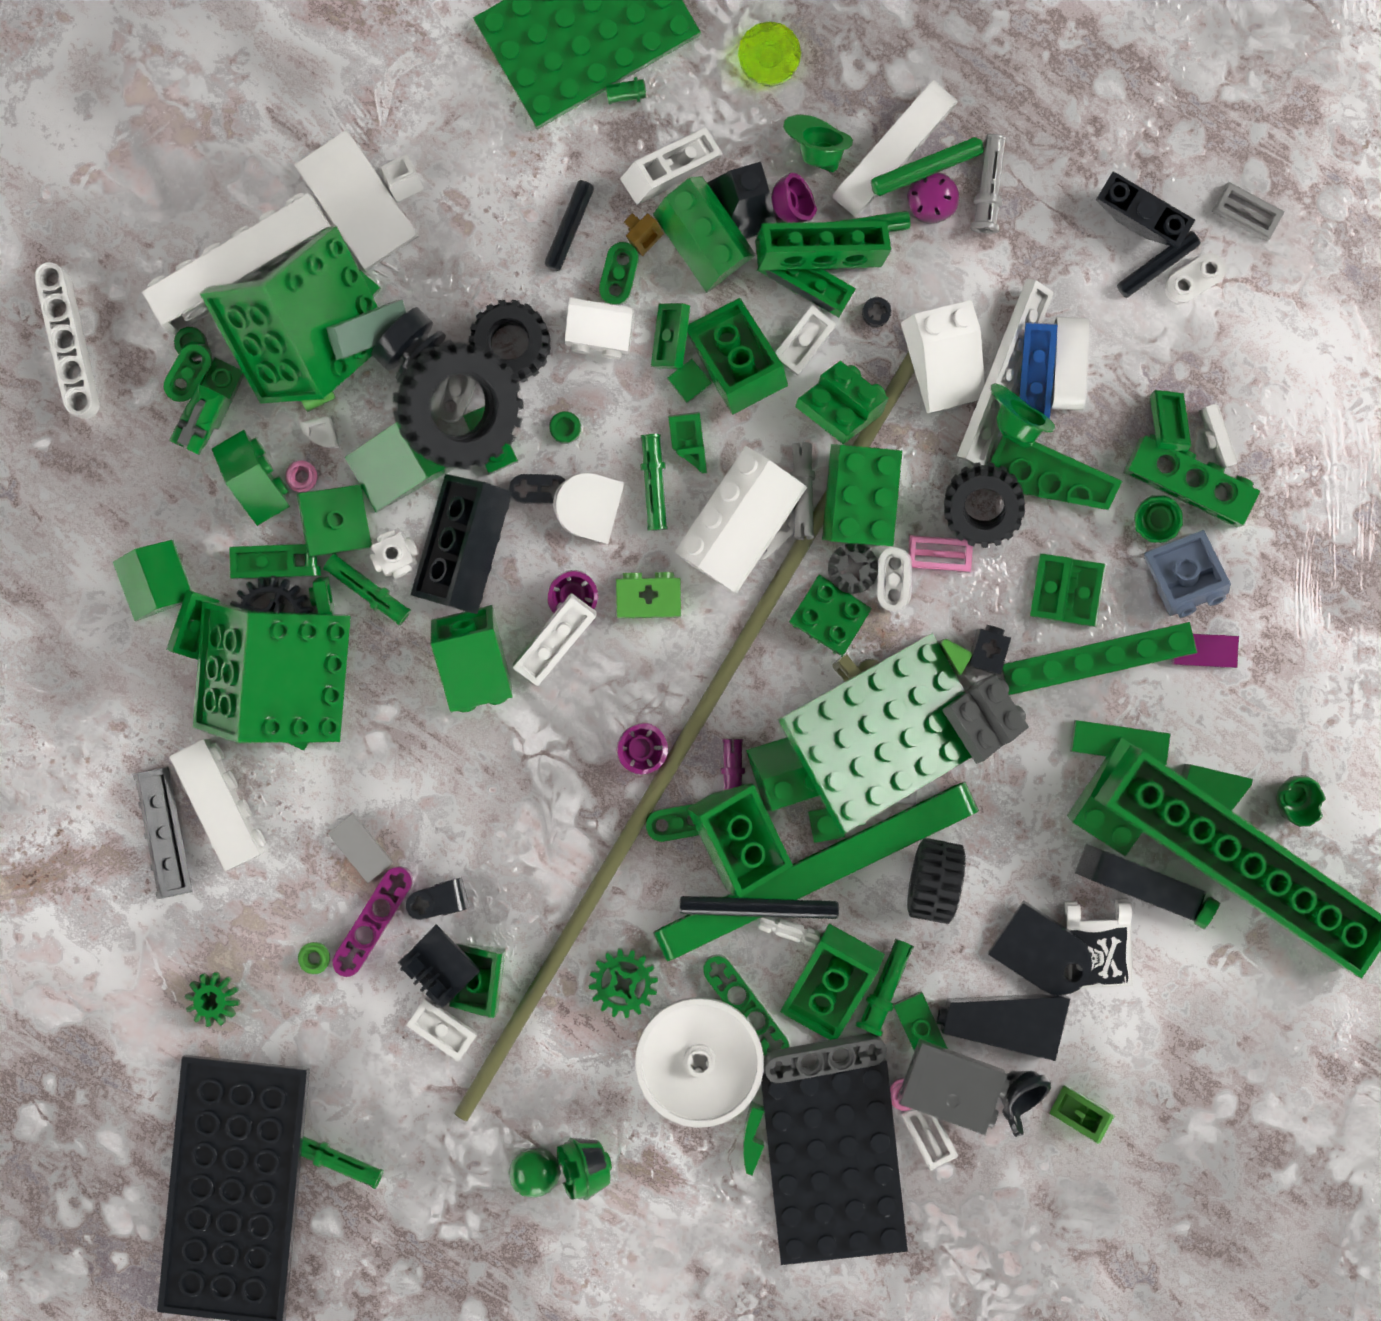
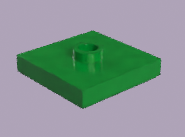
M361 484L297 494L308 558L372 547Z

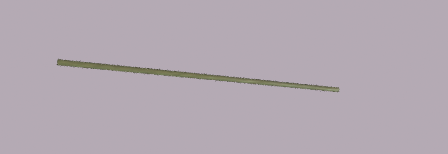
M909 351L885 390V394L889 399L883 414L859 433L852 446H871L915 372ZM827 488L813 510L814 538L807 540V536H804V540H795L668 753L665 762L659 768L454 1112L460 1119L464 1121L469 1120L648 817L654 810L824 523Z

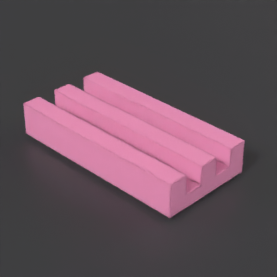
M909 536L908 553L911 557L912 568L971 572L973 546L968 545L967 540ZM916 543L965 546L966 552L916 549ZM915 555L965 559V565L915 561Z

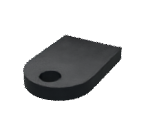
M1024 900L988 951V955L1041 990L1053 995H1067L1079 990L1089 979L1092 970L1091 953L1087 944L1078 935ZM1072 963L1078 964L1083 970L1081 976L1076 979L1066 977L1064 968Z

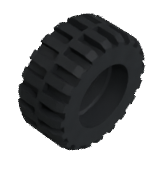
M462 342L439 343L435 348H426L421 351L419 358H412L406 364L407 372L405 375L400 374L396 382L400 384L398 393L394 392L393 402L397 403V410L393 411L394 419L400 424L399 432L402 438L410 443L409 446L416 453L434 463L448 468L456 467L459 469H470L472 465L483 466L488 464L490 457L498 458L503 454L502 447L505 444L511 445L515 439V436L512 435L514 427L520 428L522 418L518 417V409H524L523 399L518 398L517 393L521 390L519 381L512 378L513 370L510 366L500 361L501 357L495 353L487 351L483 347ZM452 375H467L480 384L485 398V408L481 420L474 429L461 436L443 433L436 427L431 416L430 407L434 391L443 380Z

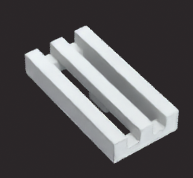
M910 1109L900 1112L930 1171L958 1157L939 1118L931 1116L949 1151L946 1155H943L920 1111ZM916 1115L938 1157L937 1160L932 1161L910 1119L911 1116Z

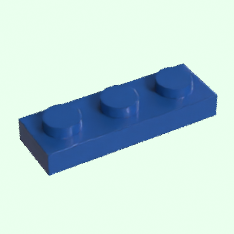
M1025 322L1019 397L1029 406L1040 411L1050 419L1058 324Z

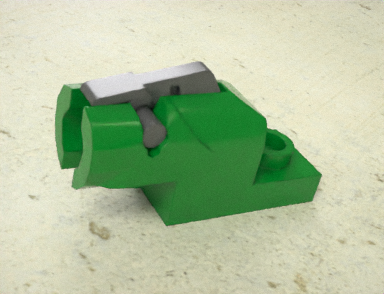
M215 357L202 385L197 384L169 441L183 448L187 446V450L200 455L214 428L219 429L245 376L242 370Z

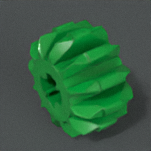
M214 972L211 980L204 973L199 976L200 983L192 981L189 984L194 992L185 994V999L193 1001V1004L186 1007V1011L192 1012L196 1010L198 1012L193 1019L195 1022H199L205 1017L206 1027H211L214 1020L221 1026L226 1023L225 1016L232 1018L236 1015L231 1006L240 1005V1000L233 998L232 995L237 993L239 988L237 986L231 989L227 987L232 980L229 976L220 982L219 972ZM215 993L217 995L216 1003L211 1006L208 1003L210 1000L209 995Z

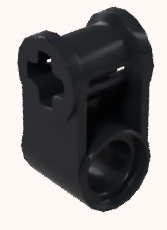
M462 877L412 893L406 901L408 915L417 920H424L439 915L444 916L470 908ZM417 896H421L423 901H429V906L425 908V913L423 914L420 909H414L413 904L418 901Z

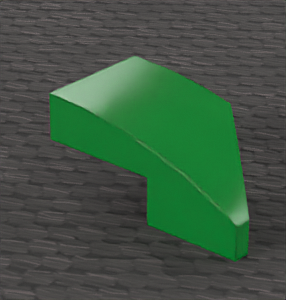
M700 412L668 415L672 449L696 467L702 474L707 473Z

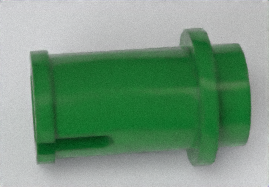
M634 77L633 81L606 84L609 105L637 100V103H640L641 99L647 98L644 79L638 80L637 77Z

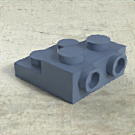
M1204 530L1144 554V559L1157 583V592L1169 616L1178 614L1180 618L1187 617L1197 610L1196 606L1206 602L1209 606L1217 605L1226 599V594H1229L1231 583Z

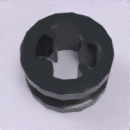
M882 297L870 298L862 310L863 320L871 327H881L888 322L891 316V306ZM874 304L881 305L879 309H885V314L881 315L880 320H873L874 315L870 317L868 311L872 310Z

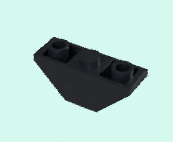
M1112 171L1096 198V201L1119 224L1145 239L1174 248L1181 246L1195 222V219L1114 171Z

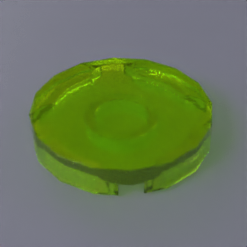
M771 21L758 23L747 30L740 41L738 51L740 68L745 76L752 82L766 87L782 85L791 79L799 67L801 58L800 43L793 31L782 23Z

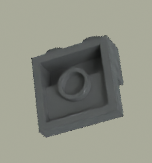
M996 674L978 681L943 709L944 714L976 764L985 761L999 748L1012 742L1029 728L1025 721V711L1020 706L1014 704L1008 694V684L1003 679L998 678Z

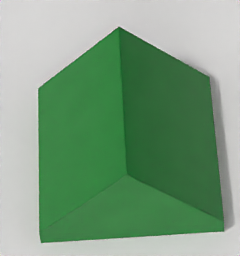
M173 540L136 548L113 561L134 621H139L181 605L186 591H192Z
M456 943L481 971L449 1002V1007L488 1018H495L499 1010L506 949Z

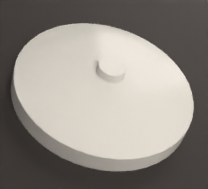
M694 997L682 999L666 1006L649 1021L638 1042L635 1068L643 1095L658 1113L677 1124L701 1128L725 1123L740 1114L751 1103L762 1080L764 1059L762 1045L756 1030L739 1010L717 999Z

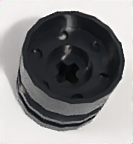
M416 307L400 317L384 333L373 348L371 355L387 370L402 364L395 377L398 380L400 374L405 375L407 372L406 364L412 358L417 359L421 356L420 352L424 349L435 348L437 344L443 343L446 335L439 331L427 337L434 323ZM451 339L448 340V341H445V342H448V343H454Z

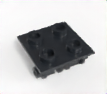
M437 924L432 927L408 954L398 961V964L401 966L400 970L404 971L411 980L415 977L416 980L413 984L417 985L420 982L423 985L420 991L423 992L427 989L428 991L425 994L434 1002L433 1005L436 1006L438 1004L441 1008L445 1007L481 971Z

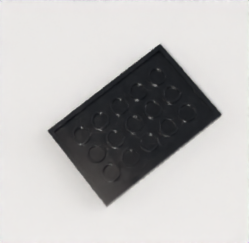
M884 1059L875 1066L784 1083L770 1081L765 1072H763L761 1087L781 1265L908 1252L887 1060Z

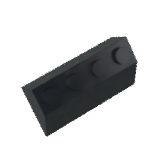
M445 474L410 596L478 614L497 544L501 537L506 513L509 509L512 496L511 491L486 482Z

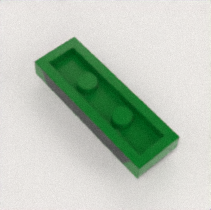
M757 268L758 272L838 318L856 290L855 287L823 269L758 270Z

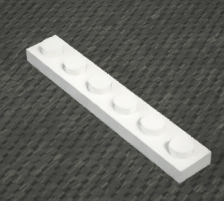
M1026 279L958 451L957 457L972 465L978 462L981 465H987L1000 431L997 425V416L1001 404L993 396L990 386L994 383L1000 384L1015 393L1022 372L1025 322L1042 323L1054 292L1037 280Z

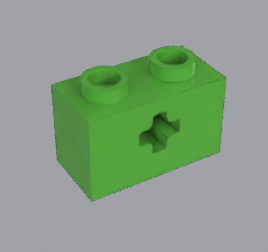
M656 572L655 578L642 579V573H623V579H616L617 618L681 617L680 578H674V572ZM648 586L652 587L653 592H658V597L653 598L651 604H646L645 598H640V593L645 592Z

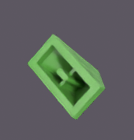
M1065 1085L1049 1114L1098 1144L1101 1143L1115 1116L1107 1107Z

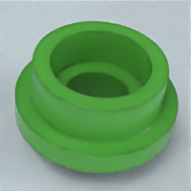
M319 942L308 943L301 948L298 954V963L306 973L319 974L329 966L330 952L325 945ZM316 952L319 954V963L315 964L310 961V953Z

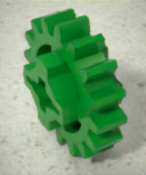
M622 947L618 948L617 956H613L612 953L607 951L605 954L606 962L599 959L596 961V965L600 970L590 972V976L595 978L596 982L590 983L589 989L597 990L598 992L593 996V1002L602 1000L603 1003L600 1010L603 1012L608 1007L612 1008V1017H616L618 1011H623L624 1017L629 1018L630 1010L632 1009L638 1015L641 1014L640 1005L642 1003L648 1007L651 1005V1001L647 996L657 994V990L651 987V984L658 982V977L650 976L649 974L654 970L655 966L653 964L645 966L644 962L647 956L643 954L637 959L635 957V949H631L629 955H624ZM620 962H628L638 968L630 970L622 967ZM609 968V972L612 975L611 982L603 987L602 978L605 971ZM618 973L624 979H631L629 982V993L623 986L616 987L619 980ZM645 979L644 991L638 997L635 990L636 985ZM613 996L624 998L626 1004L614 1002L610 998Z

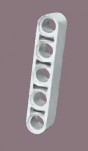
M933 80L839 186L832 198L857 218L877 196L872 191L871 180L902 167L952 111L958 100Z
M45 262L36 269L35 283L63 404L69 413L83 419H89L96 415L100 403L72 280L66 270L55 263ZM58 272V282L54 286H48V276ZM60 303H65V314L61 317H55V307ZM67 334H72V345L68 348H63L61 345L62 338ZM79 364L81 370L79 376L70 380L68 376L69 369L73 365ZM86 395L88 399L87 406L83 410L78 411L75 405L78 397Z

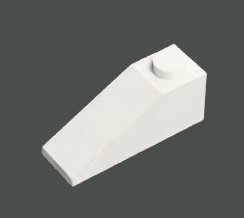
M705 127L634 161L620 180L636 205H639L663 193L716 160L723 153Z

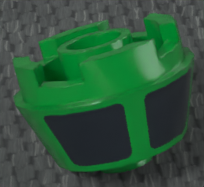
M570 1138L568 1142L557 1146L558 1166L562 1165L566 1182H563V1186L570 1200L583 1199L587 1201L610 1184L612 1164L608 1152L604 1151L600 1141Z

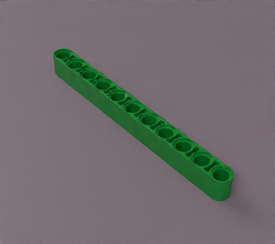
M966 782L959 783L793 863V867L741 898L798 900L979 811L978 806ZM732 893L725 896L727 898H738ZM688 914L657 929L653 934L668 962L761 917Z

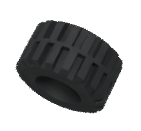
M505 299L498 300L499 304L493 306L491 303L485 306L486 311L483 313L480 311L476 315L477 320L470 327L471 336H468V343L493 352L491 346L492 338L500 328L507 325L522 327L529 338L526 351L515 359L506 360L501 358L500 361L508 364L513 370L511 375L513 379L523 383L528 381V377L532 375L535 377L539 374L538 370L546 365L547 355H550L551 350L550 334L541 315L537 311L535 312L532 306L527 303L524 305L520 304L519 300L512 299V302H506Z
M980 462L973 463L974 467L968 468L966 466L961 469L959 475L955 474L951 479V484L947 486L944 498L945 520L947 519L951 532L955 531L956 537L961 541L963 539L967 540L970 546L974 547L975 543L981 544V548H988V544L991 543L998 546L1002 544L1003 539H1011L1013 532L1019 530L1021 526V520L1025 515L1023 489L1021 484L1017 482V477L1013 473H1008L1007 468L1000 466V468L996 467L991 462H987V465H981ZM979 489L994 490L1003 499V510L997 517L991 520H977L966 511L965 502L967 497Z
M923 838L915 854L908 889L907 909L910 917L949 924L952 921L959 905L964 881L966 854L963 845Z

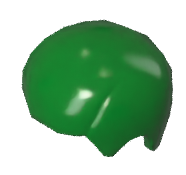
M1151 495L1141 501L1135 510L1134 525L1136 532L1152 543L1168 542L1178 535L1183 526L1181 508L1170 497Z
M1306 775L1289 777L1279 787L1276 795V805L1281 816L1298 827H1309L1323 817L1321 806L1326 797L1318 781Z
M527 1149L512 1160L508 1174L510 1184L515 1192H519V1195L524 1197L537 1198L546 1195L558 1184L561 1170L560 1166H558L557 1158L549 1150Z

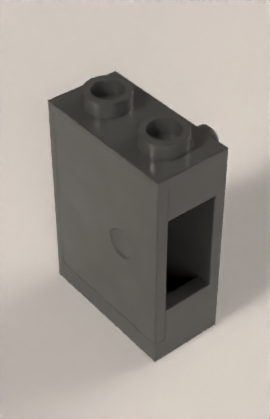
M919 1039L897 1099L903 1106L986 1135L988 1128L993 1129L996 1123L998 1110L995 1108L999 1097L1004 1098L1007 1093L1009 1080L1006 1077L1008 1074L996 1066Z

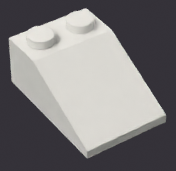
M972 299L915 313L902 321L901 327L927 414L978 401L984 388L985 379L981 330Z

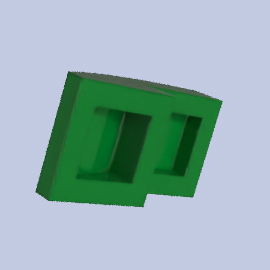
M753 1101L748 1110L743 1134L746 1174L751 1176L764 1148V1141L754 1137L764 1114V1106Z

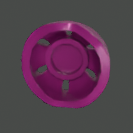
M789 173L776 182L771 194L775 213L787 223H803L812 220L817 212V207L806 181L796 173Z
M935 173L913 182L907 194L908 205L912 214L918 220L931 224L950 218L957 210L960 198L954 181L943 173ZM941 180H944V181H945L944 183H942L941 185H939V183H940ZM950 196L951 200H947L944 197ZM923 206L922 211L918 212L919 208ZM936 208H938V210H939V212H940L939 215H936V212H935V209H936Z
M567 570L559 574L552 581L548 592V605L553 613L557 611V605L563 603L571 593L592 609H595L598 601V590L592 578L586 573L578 570ZM584 581L588 582V584L582 586ZM557 587V588H559L560 590H559V591H554V588ZM585 598H590L592 601L588 602Z
M640 723L629 727L622 733L617 742V757L622 766L628 771L636 774H649L660 768L665 762L668 754V744L665 736L656 726ZM651 730V734L647 737V732ZM655 746H660L661 749H660V750H656V749H654V747H655ZM634 759V765L630 766L631 761ZM647 759L651 761V766L648 765Z

